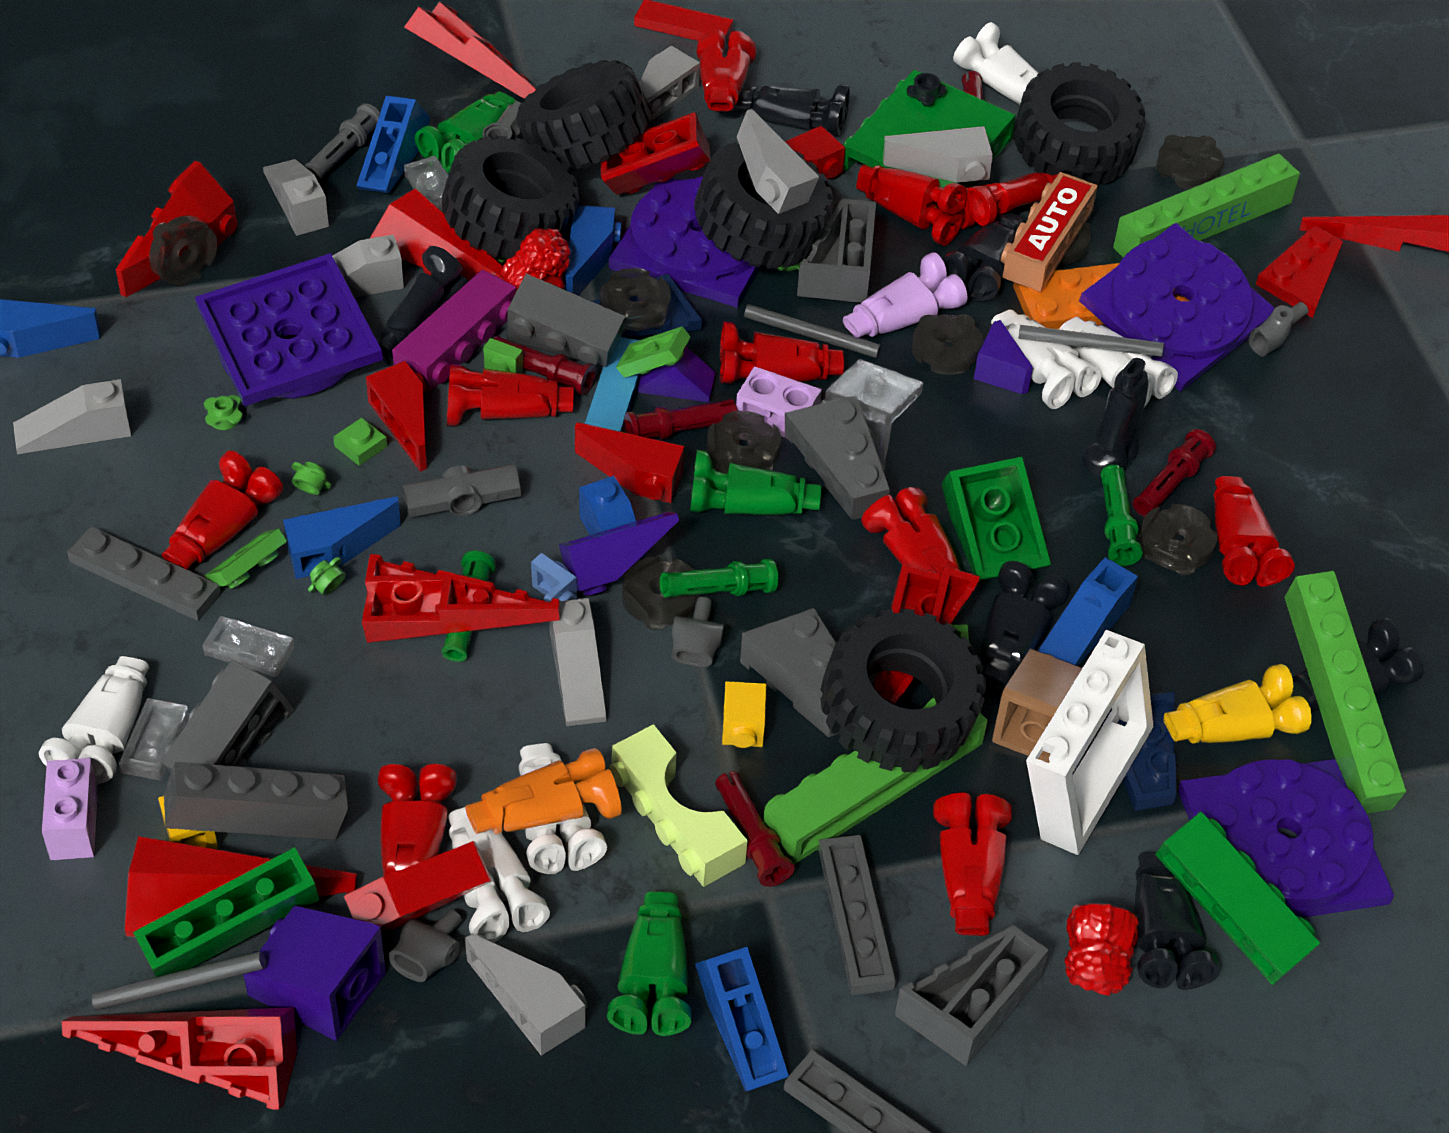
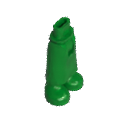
M500 91L494 95L487 94L483 99H478L439 123L437 129L432 126H424L419 129L415 134V144L421 155L430 164L437 165L442 162L443 169L449 173L456 153L468 143L474 140L477 142V140L482 138L484 128L492 123H496L508 105L514 104L516 100Z
M697 450L690 512L700 513L710 509H724V514L787 515L791 513L801 514L802 509L819 511L821 485L805 483V478L800 477L798 483L797 477L794 475L731 462L729 463L727 474L721 473L713 468L711 456L707 451Z
M647 892L644 896V904L638 909L637 919L624 954L618 982L619 992L626 995L615 997L608 1004L607 1012L609 1023L624 1032L644 1034L647 1031V1005L652 984H656V1002L653 1006L651 1019L653 1032L660 1036H670L690 1027L692 1020L691 1007L684 1000L679 999L687 995L688 967L682 925L683 916L682 911L678 908L679 897L675 893Z

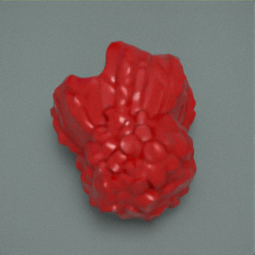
M534 229L521 241L520 250L512 258L506 260L500 271L501 277L504 281L515 286L516 292L526 274L564 289V272L569 266V255L571 254L567 240L563 239V235L557 229Z
M1089 903L1073 906L1066 925L1071 949L1067 952L1068 955L1064 959L1065 972L1072 985H1079L1085 991L1092 990L1098 994L1110 996L1111 993L1116 994L1122 991L1123 987L1130 982L1129 978L1133 971V968L1130 966V959L1134 955V946L1138 939V919L1134 913L1111 904Z

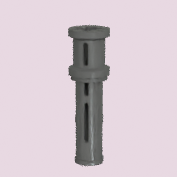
M368 103L361 104L357 109V114L352 119L343 121L340 125L339 133L310 162L305 164L304 167L315 175L318 182L353 147H361L366 143L367 136L372 131H375L380 115L378 109ZM335 149H337V151L327 160L326 158H327Z

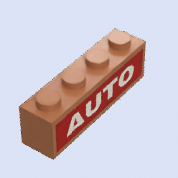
M1062 172L1058 174L1053 183L1048 182L1043 190L1040 203L1035 202L1029 212L1028 221L1020 223L1014 242H1008L1003 250L1001 262L1005 263L1002 278L1041 292L1091 215L1098 185Z

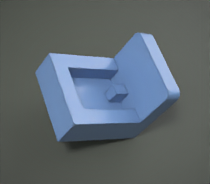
M543 553L531 561L532 587L545 595L544 601L551 602L553 598L559 599V601L577 599L576 576L571 574L562 563L551 560Z

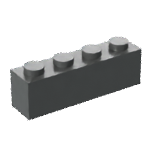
M174 762L164 792L165 828L335 840L348 810L344 775Z

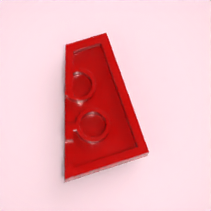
M1314 225L1258 274L1255 285L1291 306L1303 302L1308 307L1309 312L1307 315L1313 318L1343 241Z

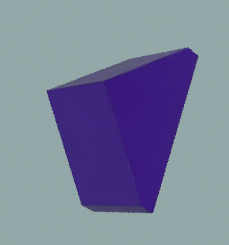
M994 321L978 353L974 379L1016 393H1028L1033 366L1002 321Z
M685 346L683 357L674 365H663L641 375L638 393L710 402L715 371Z

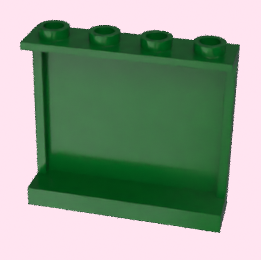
M914 69L905 80L901 79L895 91L888 98H884L875 113L871 117L864 119L860 129L853 136H849L843 144L845 147L843 169L848 171L856 161L872 168L877 165L884 168H892L883 164L884 136L982 126L986 130L993 162L1013 139L1016 115L940 81V84L946 87L945 95L938 96L932 105H923L916 97L907 95V87L914 85L915 77L922 73ZM937 178L940 187L943 188L950 183H956ZM976 181L957 183L963 185L964 188H970Z

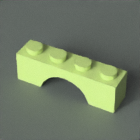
M654 724L612 745V764L609 766V770L612 772L615 783L619 787L625 786L632 795L637 811L642 816L647 815L655 825L659 839L664 845L672 846L678 854L682 868L689 876L694 874L701 885L705 887L745 864L747 839L724 811H694L679 804L669 793L667 787L674 779L676 772V751Z

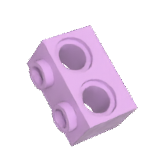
M754 366L737 393V421L786 438L785 413L820 404L821 389Z
M90 758L47 761L42 834L50 860L94 857L98 785Z

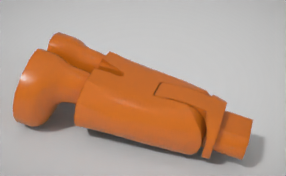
M596 748L583 751L576 761L566 765L558 760L521 775L492 791L482 794V801L465 806L468 820L475 834L489 830L499 834L502 833V827L504 831L510 832L582 818V804L594 803L600 814L605 818L611 819L621 815V801L612 772L609 769H605L604 758Z

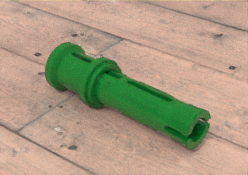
M1109 465L1103 468L1100 474L1108 520L1104 526L1105 535L1110 540L1108 557L1109 560L1120 566L1133 565L1141 559L1143 554L1141 544L1136 539L1139 530L1138 523L1130 514L1124 469L1122 467L1119 469V465Z
M468 551L464 553L461 559V566L463 568L461 575L488 582L489 575L495 571L496 561L485 552ZM473 631L447 633L445 644L441 651L443 657L452 662L464 661L467 658V650Z
M769 558L762 559L760 563L754 564L733 561L727 567L719 569L663 572L660 576L659 585L664 598L724 591L730 592L735 596H743L747 591L755 590L773 593L778 586V571L774 561Z

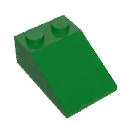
M1022 457L954 470L948 473L941 484L950 519L973 574L980 576L979 581L998 578L1002 564L1007 561L1021 562L1028 566L1030 570L1045 568L1051 565Z

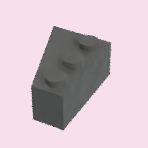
M841 199L831 215L821 238L813 244L811 253L800 264L797 296L860 303L867 299L876 202Z
M526 274L508 307L507 340L556 354L562 353L570 358L606 367L624 332L625 316Z
M857 395L785 413L786 438L791 444L794 443L804 455L805 462L811 469L814 468L824 480L825 487L852 520L862 518L863 513L873 503L889 495L890 489Z
M812 608L743 632L740 663L748 670L753 668L767 680L766 685L774 692L779 690L793 702V708L826 736L832 737L839 734H833L826 724L828 715L822 712L820 703L823 694L820 690L822 679L836 643L815 609Z
M232 659L227 667L215 676L212 688L202 703L197 704L192 709L188 723L179 736L169 742L160 763L170 773L174 762L243 767L246 764V759L243 758V755L256 742L264 745L271 737V733L267 731L280 716L288 719L295 709L271 680Z
M1012 925L969 949L967 955L949 965L944 963L935 968L933 974L914 985L910 982L901 987L894 1016L967 1067L1042 977L1049 949Z

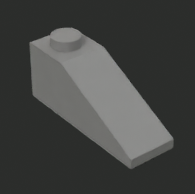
M669 46L649 60L639 82L650 107L651 116L649 122L699 88L700 62L673 46Z
M753 109L747 110L737 134V140L756 192L778 214L808 203L819 176Z
M984 126L884 136V166L956 183L990 179L992 151Z
M296 159L263 167V172L296 236L329 227L326 196L312 172Z
M394 235L359 240L332 256L354 298L404 289L402 260Z
M121 379L82 385L13 422L17 454L131 436Z
M589 598L560 601V620L549 621L566 726L606 722L595 629Z
M473 933L465 938L467 962L541 1056L585 1028L587 1001L576 985L569 986L560 973Z

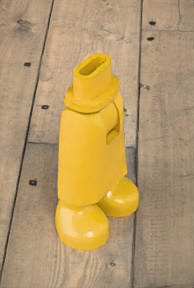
M1278 664L1270 666L1266 670L1261 687H1258L1256 682L1249 679L1219 689L1188 703L1180 704L1176 711L1165 713L1164 723L1175 742L1186 739L1191 743H1199L1200 740L1207 743L1234 742L1270 738L1275 729L1292 734L1304 733L1311 725V710L1304 697H1291L1293 691L1292 675L1286 665Z

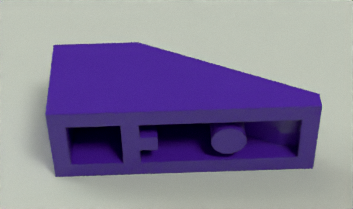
M664 512L558 544L564 566L571 574L576 576L577 591H584V595H592L607 590L606 583L618 580L679 521L677 513Z

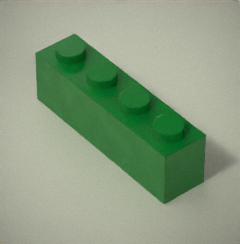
M1202 812L1198 813L1164 841L1155 853L1160 861L1183 884L1186 890L1271 985H1274L1320 944L1315 937V931L1310 923L1304 918L1296 916L1288 908L1280 890L1273 884H1267L1255 871L1256 867L1251 858L1244 852L1237 851L1226 839V833L1221 825L1214 819H1208Z
M294 847L134 931L133 934L155 976L159 977L191 969L272 926L278 919L285 918L294 906L305 908L320 899L316 885Z

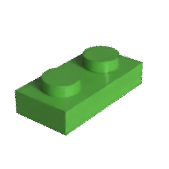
M681 326L628 345L616 368L626 378L638 373L641 375L646 374L652 369L663 365H674L683 357V350L691 336Z
M279 528L262 532L204 576L206 579L219 584L220 587L228 585L230 589L234 588L250 577L247 571L258 564L261 567L275 559L279 555L276 549L286 543L287 540Z

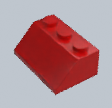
M696 112L646 130L643 134L639 135V139L636 142L626 146L624 151L619 154L616 153L610 156V159L601 162V178L603 182L616 195L625 192L631 194L639 191L646 184L655 181L665 182L679 172L685 170L694 171L702 168L707 162L711 161L710 146Z

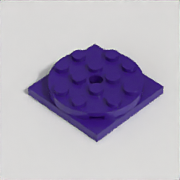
M703 176L686 180L671 178L665 182H657L654 188L638 202L633 210L631 224L609 258V269L647 281L668 274L680 291L738 308L760 267L750 266L747 261L740 260L739 262L731 258L730 253L726 251L721 252L715 247V242L708 240L704 235L703 227L699 226L694 209V200Z
M1174 223L1156 238L1139 244L1129 251L1116 268L1082 292L1079 302L1108 328L1124 338L1163 342L1162 357L1152 356V359L1165 362L1176 369L1178 378L1174 387L1180 392L1249 338L1251 331L1259 327L1275 309L1250 287L1243 271L1230 257L1218 250L1214 245L1196 240L1177 223ZM1174 295H1182L1189 301H1179Z
M331 253L195 297L196 306L218 350L221 364L230 376L244 406L271 397L295 399L300 396L313 394L334 386L351 370L383 360L382 350ZM287 335H295V336H296V337L291 338V339H283V337H285V336H287Z
M1291 759L1261 760L1242 765L1225 775L1180 781L1178 792L1189 821L1200 812L1208 819L1211 818L1217 821L1224 829L1226 839L1237 851H1242L1251 858L1256 867L1255 871L1267 884H1273L1280 890L1285 898V904L1296 916L1304 918L1390 905L1394 894L1373 847V831L1369 817L1354 793L1348 789L1336 759L1310 763H1299ZM1277 828L1291 830L1298 837L1288 838L1279 833Z

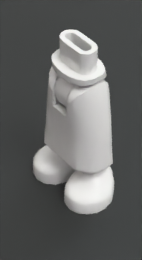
M992 22L987 23L978 33L976 39L969 36L960 43L954 53L953 61L961 68L979 72L982 76V82L1020 105L1027 84L1039 73L1010 45L999 49V27Z
M1012 309L993 317L991 324L994 321L1001 320L1033 366L1032 380L1038 384L1046 382L1042 390V400L1049 408L1057 409L1063 406L1070 398L1072 391L1079 397H1085L1098 387L1102 377L1101 371L1092 362L1078 358V351L1071 346L1018 339L1020 325L1044 327L1035 320H1030L1024 314L1018 315Z
M1079 317L1072 318L1060 327V330L1123 337L1105 326H1097V323L1093 321L1085 322ZM1069 345L1078 351V356L1081 359L1092 362L1101 371L1102 378L1112 388H1114L1115 378L1118 373L1133 358L1143 359L1146 363L1144 370L1148 375V391L1145 406L1149 402L1151 395L1161 399L1168 395L1176 384L1178 378L1176 369L1165 362L1153 360L1151 355Z
M121 656L116 665L109 666L105 674L96 682L63 726L62 734L65 739L54 737L43 743L39 750V758L43 764L47 766V761L90 758L97 784L108 782L117 769V763L113 754L124 751L142 700V693L147 684L145 675L149 669L148 663L141 659Z
M548 743L528 745L520 750L522 761L519 764V772L521 775H524L558 760L561 761V758L553 752L552 746ZM582 804V818L525 829L526 838L532 840L526 851L530 867L541 873L556 874L563 869L567 854L570 869L578 871L593 865L605 855L607 851L605 837L601 832L590 828L591 820L584 804ZM556 826H557V829H558V831H559L560 838H563V839H564L565 846H566V853H565V849H564V846H563V843H562L561 839H560L557 835H555V833H556Z
M465 807L452 811L448 815V819L451 824L449 835L452 840L453 849L475 841L492 879V882L464 895L466 904L469 907L477 908L469 923L470 934L473 933L493 943L500 940L506 934L509 927V915L503 901H508L510 918L517 931L529 932L540 928L549 918V908L544 898L528 890L530 877L502 833L495 834L493 830L475 834L468 820Z

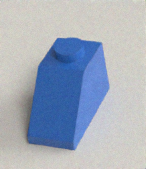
M615 476L579 487V518L590 535L636 521L631 502ZM646 553L639 560L645 559Z

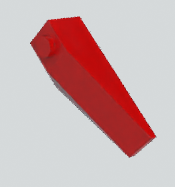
M194 161L174 180L168 189L172 196L163 209L156 207L152 213L153 222L145 236H137L117 266L116 274L122 296L127 298L217 248L237 228L234 201L200 162Z

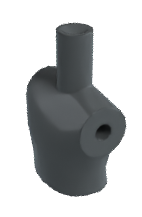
M1303 302L1297 303L1292 308L1285 305L1277 306L1259 327L1251 331L1249 344L1252 350L1263 357L1273 350L1280 348L1287 341L1292 324L1309 312L1308 307Z
M699 597L697 599L693 618L675 616L671 635L673 641L671 657L676 662L696 667H708L712 664L715 652L721 646L724 624L708 621L712 601L709 598Z
M449 910L434 926L414 919L409 920L402 929L399 943L389 953L391 965L400 974L417 982H424L438 969L449 966L456 959L460 949V943L449 936L461 923L460 915L454 910Z

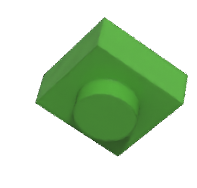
M490 338L484 346V368L523 374V350Z
M360 418L333 436L334 446L358 466L387 447L386 436L363 418Z

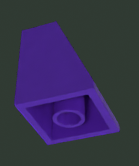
M294 906L285 918H280L275 922L270 931L269 939L260 949L266 958V968L243 974L248 996L271 1008L294 1007L296 1021L337 1042L386 975L381 928L373 923Z

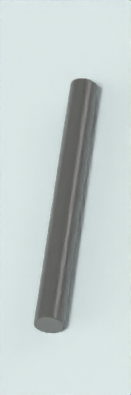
M748 304L744 312L745 318L877 358L880 353V344Z
M1020 325L1018 339L1162 357L1164 346L1163 342Z
M259 951L95 992L92 994V1004L95 1010H101L266 968V958L264 953Z

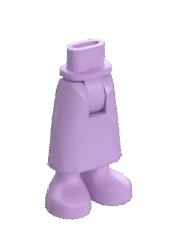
M932 252L921 260L920 277H917L912 272L906 273L868 297L861 304L856 305L853 313L843 317V323L850 333L858 338L866 334L873 337L878 332L880 334L889 333L935 317L938 314V309H954L965 305L967 302V290L961 278L956 274L947 277L943 260L937 253Z

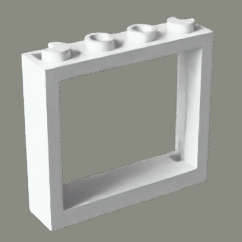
M1106 630L1026 760L1041 840L1076 855H1079L1154 727L1145 644ZM1112 708V711L1110 712L1109 716L1107 717L1106 721L1101 727L1099 733L1097 734L1096 738L1094 739L1093 743L1091 744L1090 748L1088 749L1087 753L1085 754L1075 773L1072 774L1076 766L1078 765L1079 761L1081 760L1082 756L1084 755L1085 751L1087 750L1088 746L1090 745L1091 741L1093 740L1094 736L1096 735L1097 731L1099 730L1100 726L1102 725L1103 721L1105 720L1106 716L1108 715L1109 711ZM1119 719L1127 722L1125 726H1122L1117 723ZM1043 751L1050 753L1049 763L1038 759Z

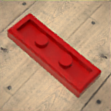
M643 0L634 16V26L699 41L705 34L711 31L720 30L725 35L726 43L733 29V19L652 0Z

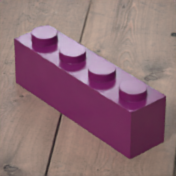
M482 269L392 349L393 364L406 361L414 373L419 372L422 375L426 384V393L429 394L435 387L448 379L450 376V364L460 365L467 362L484 342H488L495 332L508 322V307L516 294V287Z

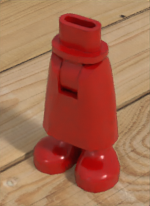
M714 30L705 34L698 41L696 49L697 57L700 61V76L704 90V99L710 110L730 111L738 101V96L747 78L749 67L756 59L757 48L755 42L749 36L740 31H733L729 35L727 57H724L725 35L720 30Z
M867 165L860 167L856 188L865 192L866 198L873 200L878 205L922 230L927 229L930 224H933L932 238L937 244L946 246L952 242L963 221V215L957 212L961 211L967 203L966 189L963 185L950 183L943 188L940 187L937 178L919 173L884 168L879 165L874 168Z
M1033 173L1022 175L1006 182L965 188L967 203L961 211L957 212L963 215L960 229L969 228L975 222L981 226H986L994 222L997 214L1006 213L1014 208L1041 201L1046 184L1048 182L1053 183L1058 174Z
M723 322L720 341L721 383L731 384L741 378L747 379L754 366L798 382H808L817 379L824 380L827 379V375H843V350L828 349V344H822L820 350V344L817 342L759 332L754 333L753 343L746 342L740 339L737 326L733 322Z
M450 364L447 426L459 425L464 413L472 408H480L481 420L547 417L550 410L551 417H556V412L572 413L574 387L558 386V381L547 380L533 375L483 368L481 373L470 371L461 365Z
M232 450L226 451L219 459V468L224 479L223 482L210 480L178 525L175 533L170 536V545L162 553L164 560L188 570L194 562L201 563L205 556L211 555L225 545L258 516L257 506L269 503L282 494L283 485L274 472L261 466L257 467L252 473L249 463L242 455Z
M1218 477L1215 480L1216 490L1213 495L1215 500V524L1219 549L1225 556L1222 561V569L1227 579L1236 585L1243 586L1249 584L1255 576L1257 585L1264 587L1279 583L1289 577L1295 567L1292 555L1287 550L1279 548V542L1258 500L1253 494L1252 488L1246 485L1241 477Z
M916 487L904 488L899 491L895 501L891 495H886L878 499L863 513L861 523L868 532L877 534L888 530L883 537V542L902 565L905 564L941 574L943 567L960 571L956 555L937 516L926 514L925 512L928 498L923 490Z
M389 764L380 768L377 779L378 785L392 799L391 802L384 804L381 810L380 841L383 876L438 855L448 817V810L441 803L456 788L457 774L452 768L442 764H429L421 768L419 777L421 801H415L418 791V780L410 768L399 764Z
M964 792L953 793L937 799L933 804L935 820L939 824L950 828L940 833L941 861L946 891L951 906L950 915L955 919V932L957 934L985 936L990 933V920L995 916V904L1001 886L1007 837L1005 834L997 831V829L1004 828L1011 822L1012 807L1006 800L995 795L982 794L978 796L975 803L977 834L976 840L971 841V829L969 827L972 798L970 794Z

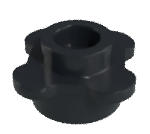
M931 73L917 75L914 79V85L907 87V95L916 97L923 105L934 104V100L938 96H943L946 93V87L940 84V79L936 75Z

